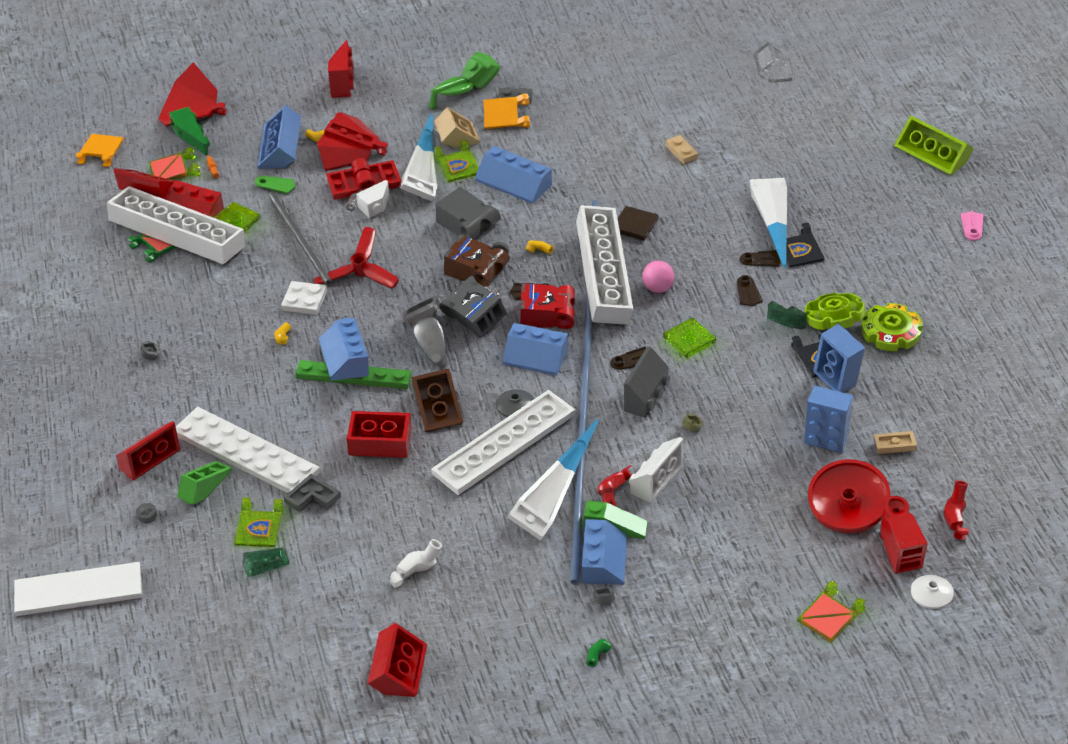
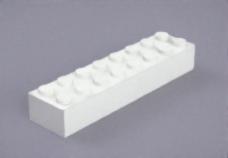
M130 186L107 202L109 221L221 264L226 263L245 247L244 229Z
M580 205L576 224L592 322L628 325L633 311V304L616 208Z

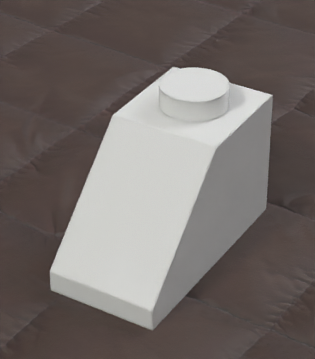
M385 180L356 194L358 208L368 218L385 210L389 197L388 181Z

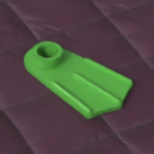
M259 176L255 179V184L259 188H266L287 195L295 189L294 179Z

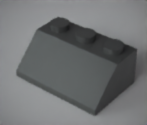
M647 346L624 383V411L646 418L649 411H653L657 398L660 399L663 388L668 386L671 378L669 366L649 346Z

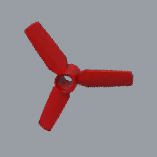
M371 227L363 229L356 252L350 258L351 264L344 265L327 273L331 280H335L354 272L356 276H366L391 289L397 286L399 282L398 277L374 263H368L367 260L371 257L376 235L375 229ZM320 276L314 278L315 284H324Z

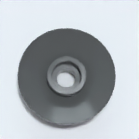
M509 390L498 397L496 407L500 414L509 417L534 400V398L524 390Z

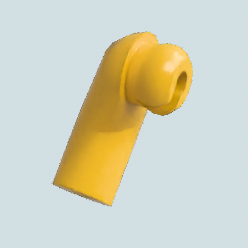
M285 322L274 332L275 340L280 345L288 342V335L286 336V334L291 330L289 323Z

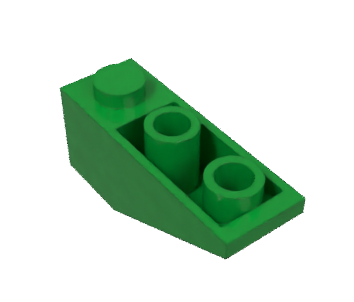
M189 107L170 112V124L176 135L204 155H207L210 143L208 138L203 135L202 126L197 124L196 114L192 113Z

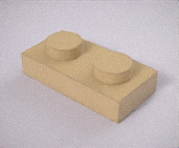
M681 135L665 140V146L682 164L698 159V153Z
M913 431L874 434L873 436L877 454L917 450Z

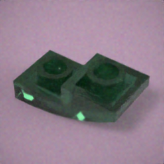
M774 301L768 304L767 318L771 321L790 328H806L807 314L794 306L786 309Z

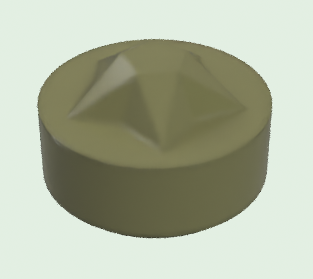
M687 414L682 421L683 426L691 432H699L703 426L702 420L694 414Z

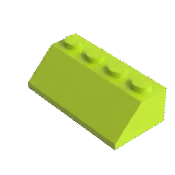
M912 115L908 118L894 144L895 147L950 175L967 163L974 150V147Z

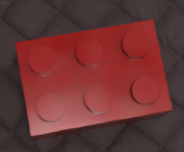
M352 411L346 439L348 455L407 458L412 432L411 414Z

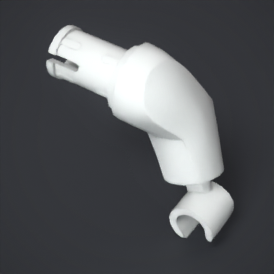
M432 539L425 551L409 553L396 567V571L391 573L390 583L392 586L398 588L403 584V578H407L415 572L426 571L432 568L436 563L435 557L442 548L441 542Z

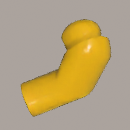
M308 129L305 132L307 138L317 143L324 134V130L314 132Z
M530 240L527 242L525 249L531 253L535 249H539L547 254H551L554 247L543 241Z

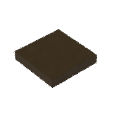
M625 206L617 218L620 234L645 241L657 223L659 215Z

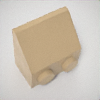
M448 107L434 121L437 127L436 130L441 137L440 140L446 146L450 145L453 148H460L480 142L472 121Z

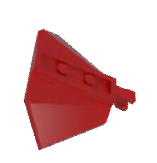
M193 62L175 80L158 119L167 127L171 126L170 112L189 107L191 112L196 114L197 119L212 117L213 113L225 116L227 108H225V103H217L218 90Z
M338 112L326 126L324 134L317 143L324 170L328 171L351 166L353 161L359 158L368 161L373 149L378 154L385 156L388 143L381 142L380 138L359 118Z

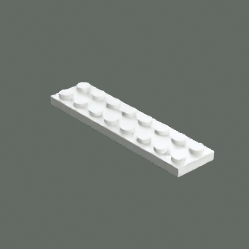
M547 390L431 468L432 475L459 495L575 415V409L550 390Z
M198 406L176 426L178 438L286 493H289L310 474L317 476L320 473V467Z

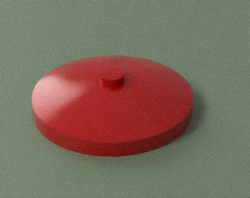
M855 459L838 460L822 467L814 475L808 488V503L813 516L823 526L841 533H858L877 525L882 520L885 502L890 497V486L883 473L875 466Z

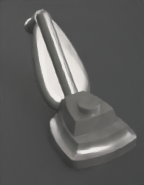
M434 296L404 310L402 317L407 324L414 325V337L423 353L433 363L437 364L438 368H444L446 366V342L442 326L437 320V309L440 303L437 296Z

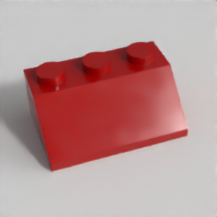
M114 168V175L120 190L130 186L165 199L166 191L174 183L173 180L144 172Z
M177 180L166 191L165 200L215 219L224 210L221 192Z
M171 421L162 425L118 453L116 458L119 469L134 481L179 452L180 445L175 422Z
M396 622L385 628L378 634L367 684L383 695L417 696L428 644Z

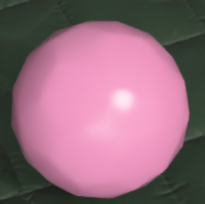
M664 261L649 263L642 273L644 286L654 293H663L669 290L675 279L673 268Z

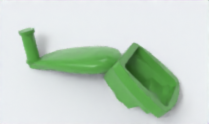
M475 52L467 61L462 77L450 78L431 90L428 107L431 109L437 108L438 94H463L471 91L473 86L483 89L499 72V64L489 55Z

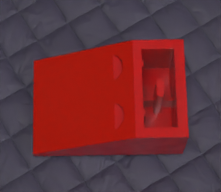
M345 40L328 61L331 98L351 97V90H354V63L352 60V47H349L348 40Z

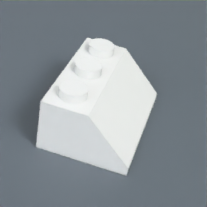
M679 437L664 442L658 449L652 452L651 457L642 463L639 471L631 476L629 480L630 494L649 503L657 497L683 467V438Z

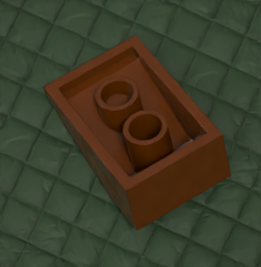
M449 368L412 377V387L425 432L464 423Z

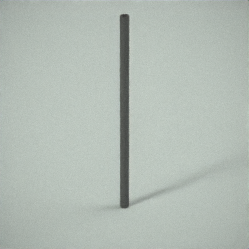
M273 191L269 192V198L325 285H331L332 280Z

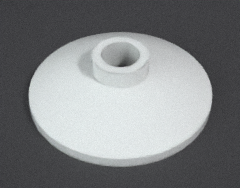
M924 575L912 583L911 596L922 607L940 609L947 606L953 599L954 591L951 584L940 576Z

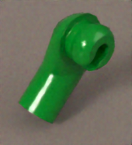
M599 639L589 648L586 664L590 667H595L600 652L608 653L612 647L611 643L607 642L606 639Z

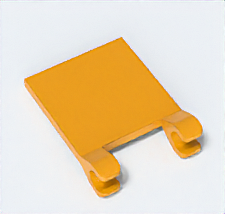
M528 94L484 100V128L530 127L529 116L518 118V104L529 105Z
M91 134L81 151L76 153V158H78L77 164H84L86 156L102 157L104 161L103 167H110L112 158L124 141V137Z

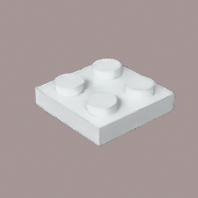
M291 281L281 304L282 311L318 315L327 293V285Z

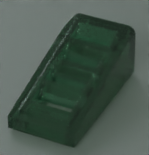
M283 547L243 553L242 566L247 577L289 564V559Z

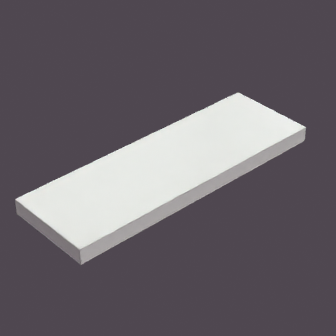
M140 562L14 580V612L16 616L142 598Z

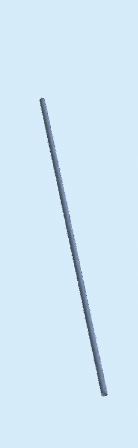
M593 200L592 206L599 207V201ZM588 294L586 296L578 438L587 430L592 319ZM585 452L576 469L570 583L573 585L578 584Z

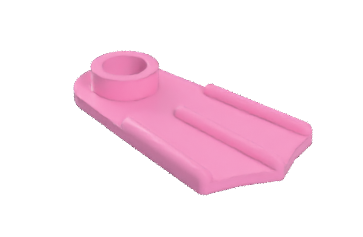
M973 211L961 213L965 237L973 241L979 240L982 236L983 214Z

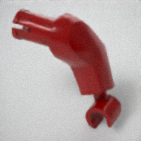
M632 465L625 467L621 472H616L606 477L598 485L597 491L602 496L603 502L616 506L614 493L620 485L629 480L633 475L629 472V468Z
M956 480L952 497L948 498L945 504L944 518L949 528L954 530V538L966 540L965 535H968L969 530L962 527L963 519L961 514L966 507L964 499L968 483Z

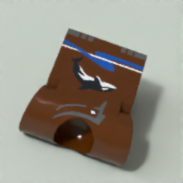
M461 234L444 255V275L465 281L472 275L477 283L487 289L495 280V276L509 262L510 257L503 249H491L489 245Z

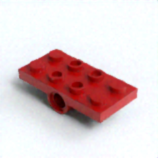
M359 158L353 161L351 169L326 173L334 200L357 196V193L385 180L388 181V189L401 187V179L394 160L369 165L367 160Z

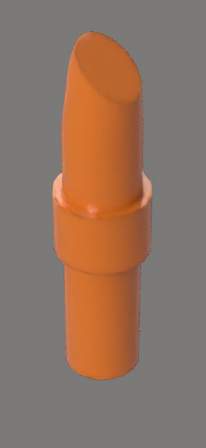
M207 156L209 171H211L213 178H218L219 173L216 163L211 156Z

